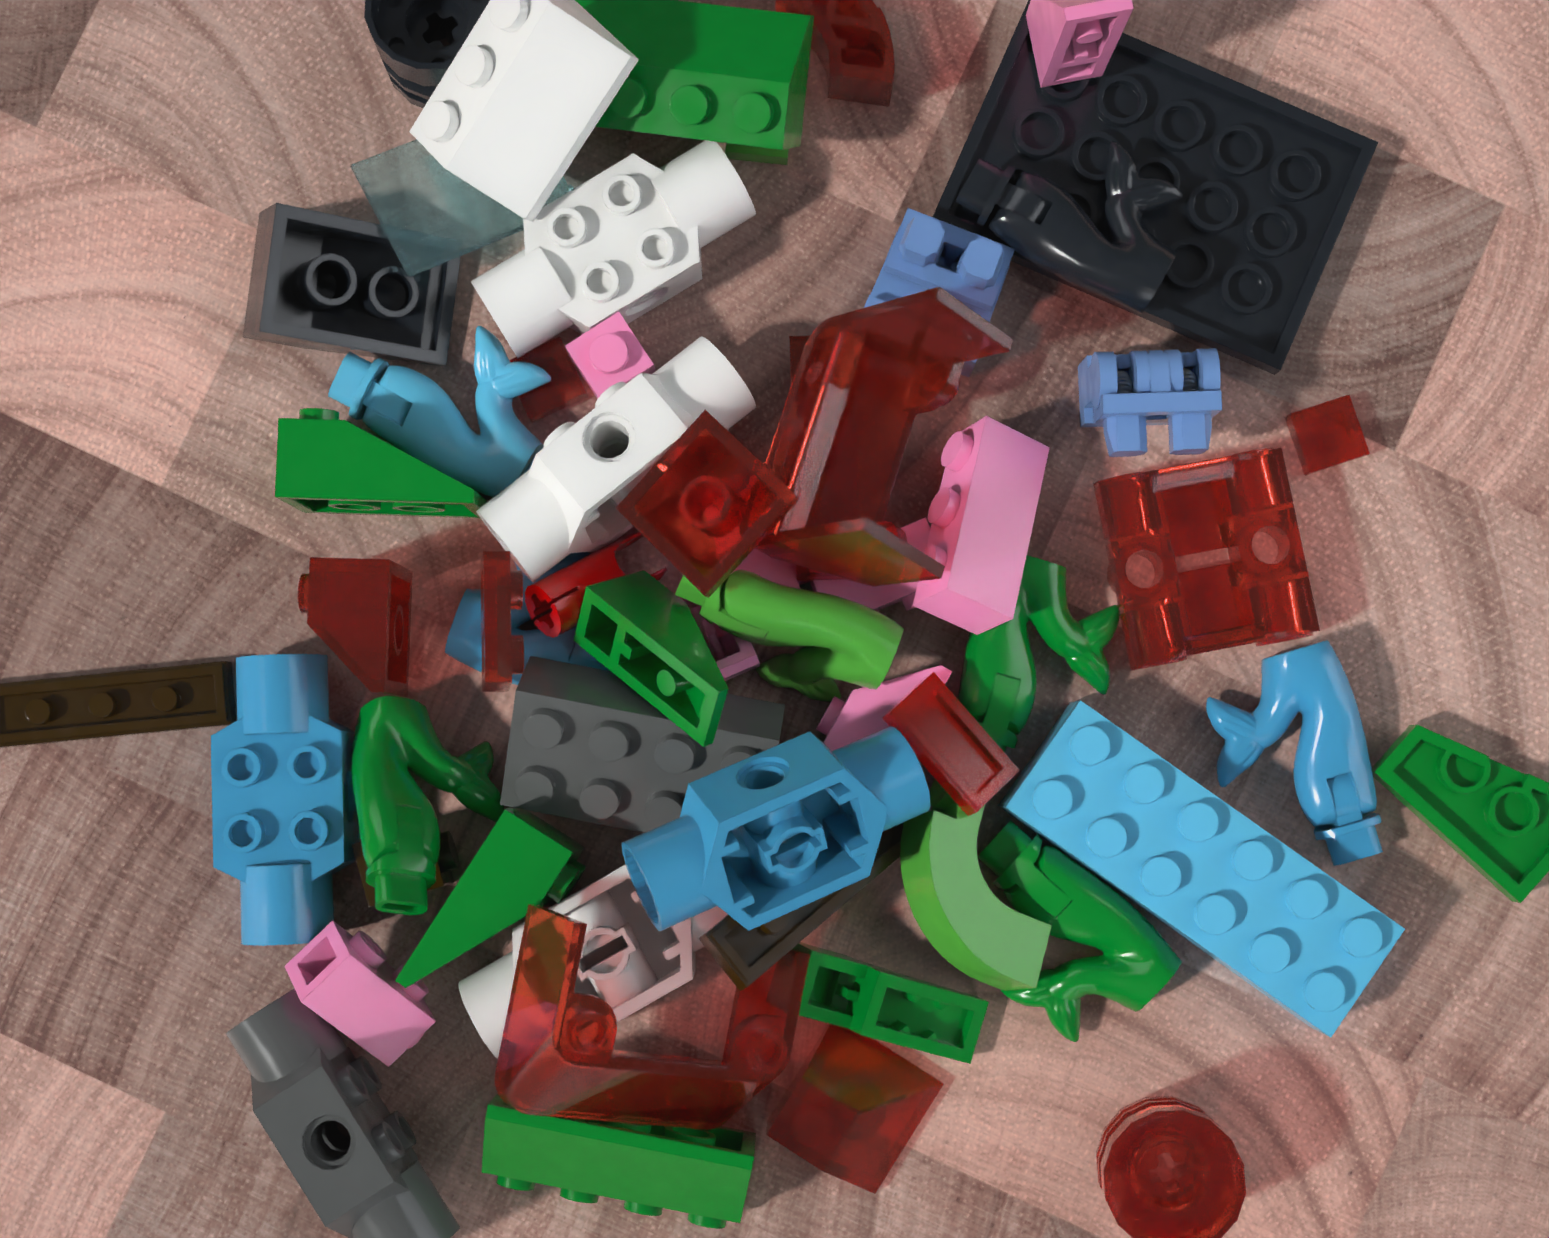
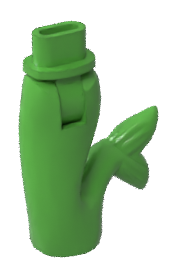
M691 559L689 560L675 595L702 606L699 615L709 623H715L719 628L731 635L754 644L778 647L805 646L794 654L783 653L762 662L756 668L759 676L769 684L776 687L796 689L813 700L831 702L834 696L839 699L841 698V693L834 679L875 690L881 685L894 659L904 628L893 619L860 603L831 594L777 584L747 570L738 569L732 574H728L726 572L729 565L722 562L716 571Z

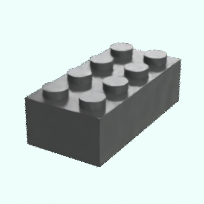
M530 656L515 692L500 805L645 833L680 818L688 783L779 745L785 704L727 693L714 742L703 747L611 671Z

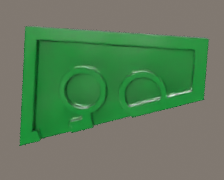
M1409 725L1372 767L1373 777L1512 902L1521 903L1549 872V782L1531 774H1524L1490 759L1489 756L1419 725Z

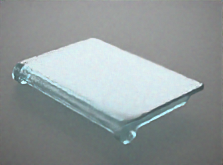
M417 139L351 165L355 177L409 277L524 230V218L446 170ZM564 176L544 206L574 189L571 184H567Z

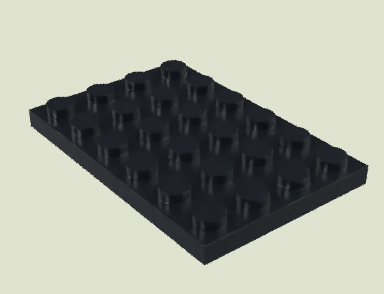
M1028 0L933 214V218L1009 246L989 228H983L976 224L980 215L955 202L981 157L1004 171L1009 164L1015 167L1014 180L1021 172H1032L1055 182L1077 201L1097 229L1110 242L1104 216L1107 199L1105 176L1110 141L1118 142L1130 152L1141 177H1156L1167 180L1180 189L1183 195L1179 200L1142 214L1143 226L1156 239L1177 253L1167 274L1143 313L1140 314L1073 285L1042 269L1016 251H1014L1011 261L1211 348H1216L1220 352L1271 374H1277L1284 364L1378 142L1123 32L1102 76L1040 88L1026 19V13L1031 1Z

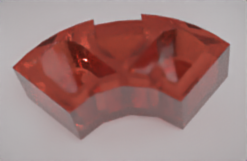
M873 0L775 1V11L814 16L811 49L817 54L827 74L828 98L886 107L890 106L895 69L894 48L891 33L880 6L877 8Z

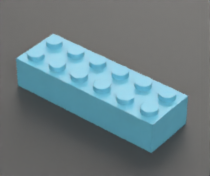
M1081 700L1069 703L998 805L1306 1025L1329 1037H1332L1405 930L1398 923Z

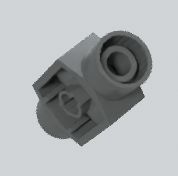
M295 988L226 1033L251 1074L253 1112L325 1227L348 1238H450L460 1229L459 1224L420 1164L418 1156L412 1148L416 1144V1138L409 1123L400 1112L394 1111L390 1113L377 1091L382 1089V1084L373 1066L363 1056L356 1059L336 1028L301 1003ZM336 1121L348 1129L351 1139L344 1137L339 1132Z

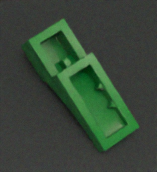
M801 942L787 953L772 1000L776 1005L795 1015L848 1028L862 1036L969 1064L971 1063L989 1004L988 1001L975 995L913 978L841 953Z

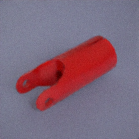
M644 531L622 537L527 586L525 590V603L531 619L552 609L551 612L534 621L538 629L546 636L554 638L576 627L586 586L626 575L618 566L615 553L645 535ZM665 567L651 574V576L659 581L668 570Z

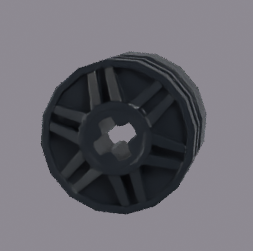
M365 0L364 18L393 87L411 104L421 108L425 107L490 0ZM446 38L450 45L444 47L440 40Z

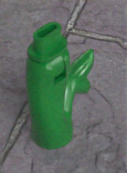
M1027 555L1013 619L979 635L969 632L960 678L956 712L1001 763L1003 762L1006 748H1016L1018 742L1016 735H1019L1031 715L1036 695V669L1028 638V621L1033 623L1044 642L1054 652L1065 658L1070 668L1088 682L1100 694L1105 695L1110 683V669L1103 648L1110 642L1117 630L1120 618L1118 605L1107 607L1078 621L1071 616L1067 605L1066 567Z
M398 696L378 697L361 707L355 727L352 748V784L363 857L368 868L366 870V883L375 888V908L382 912L420 915L428 910L427 889L436 883L435 866L440 851V831L432 804L408 770L433 787L447 793H452L465 807L494 822H497L504 812V806L500 805L501 794L488 777L494 762L491 744L484 741L458 757L450 754L440 742L426 706L413 699Z
M1010 820L978 855V859L998 876L993 884L998 889H1004V894L1015 911L1052 925L1051 936L1095 947L1101 950L1103 955L1076 958L1058 965L1055 969L1041 970L1036 988L1001 990V992L1016 1003L1045 1008L1053 1027L1066 1039L1077 1042L1080 1032L1082 997L1093 994L1103 996L1137 1012L1169 982L1179 969L1182 961L1153 925L1109 885L1055 847L1047 844L1041 847L1044 839L1039 834L1031 839Z

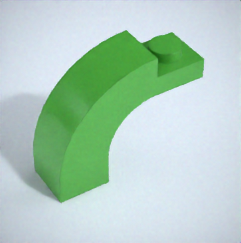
M935 779L929 792L932 810L904 822L901 834V873L906 897L912 913L931 945L950 964L969 977L1003 991L1036 988L1052 925L1009 908L993 894L984 880L978 863L977 836L987 798L967 816Z

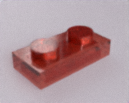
M483 551L480 563L482 692H508L512 684V674H523L524 672L523 635H511V610H518L523 607L522 570H510V551Z

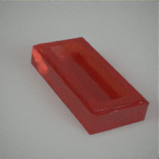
M934 672L921 680L882 717L889 726L895 727L901 732L912 747L917 759L967 816L977 813L1020 771Z

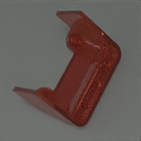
M941 287L836 315L823 321L812 332L804 346L744 525V539L746 543L768 557L872 587L941 579L945 566L908 544L906 533L895 524L883 521L916 415L945 406L955 397L960 387V376L966 361L1009 352L1013 339Z
M528 904L495 1071L497 1093L509 1106L527 1115L694 1129H715L730 1120L786 1068L792 1053L810 954L793 948L747 988L739 991L736 987L722 1061L613 1050L617 1033V1021L610 1005L594 995L574 992L587 924L543 906Z

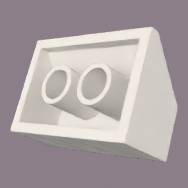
M490 0L409 132L446 170L522 218L534 221L639 59L575 0Z

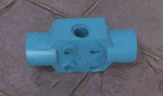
M270 654L236 657L237 721L211 735L213 867L240 880L242 945L306 944L317 936L332 920L334 921L333 874L356 861L352 844L360 842L352 784V748L355 731L329 719L328 655Z
M889 726L834 751L830 750L809 731L688 783L680 818L622 842V853L641 904L658 931L665 930L716 906L750 931L869 877L882 832L928 812L930 809V793L922 767L912 747L895 727Z

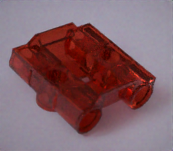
M1282 448L1251 450L1210 460L1115 476L1093 483L1104 539L1110 542L1106 545L1109 559L1107 581L1111 590L1116 594L1118 608H1123L1124 611L1120 614L1131 671L1187 660V656L1255 643L1256 647L1305 638L1313 636V632L1320 631ZM1256 532L1267 533L1275 540L1278 546V554L1272 564L1264 563L1254 555L1252 539ZM1223 548L1228 549L1230 563L1178 573L1176 557ZM1131 555H1140L1152 563L1154 580L1148 588H1140L1128 580L1126 563Z

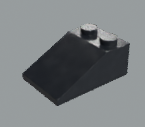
M275 203L259 213L243 338L342 354L352 352L358 356L446 366L463 242Z

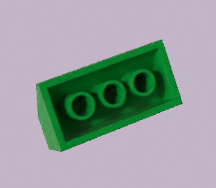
M575 0L639 59L595 127L778 150L801 146L814 23L813 15L679 0Z
M505 1084L487 1106L481 1172L497 1175L496 1183L509 1189L531 1191L534 1190L535 1183L561 1188L560 1196L571 1201L597 1203L599 1196L624 1200V1209L633 1213L660 1216L662 1215L663 1208L688 1213L687 1220L695 1225L722 1229L726 1227L727 1221L741 1222L753 1167L756 1133Z

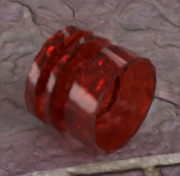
M1173 1096L1144 1097L1121 1108L1103 1129L1096 1150L1097 1180L1117 1224L1132 1238H1222L1238 1220L1246 1195L1244 1164L1232 1139L1199 1106ZM1162 1153H1169L1174 1162L1181 1163L1172 1168L1173 1179L1169 1181H1162L1157 1172H1149V1170L1158 1167V1155Z

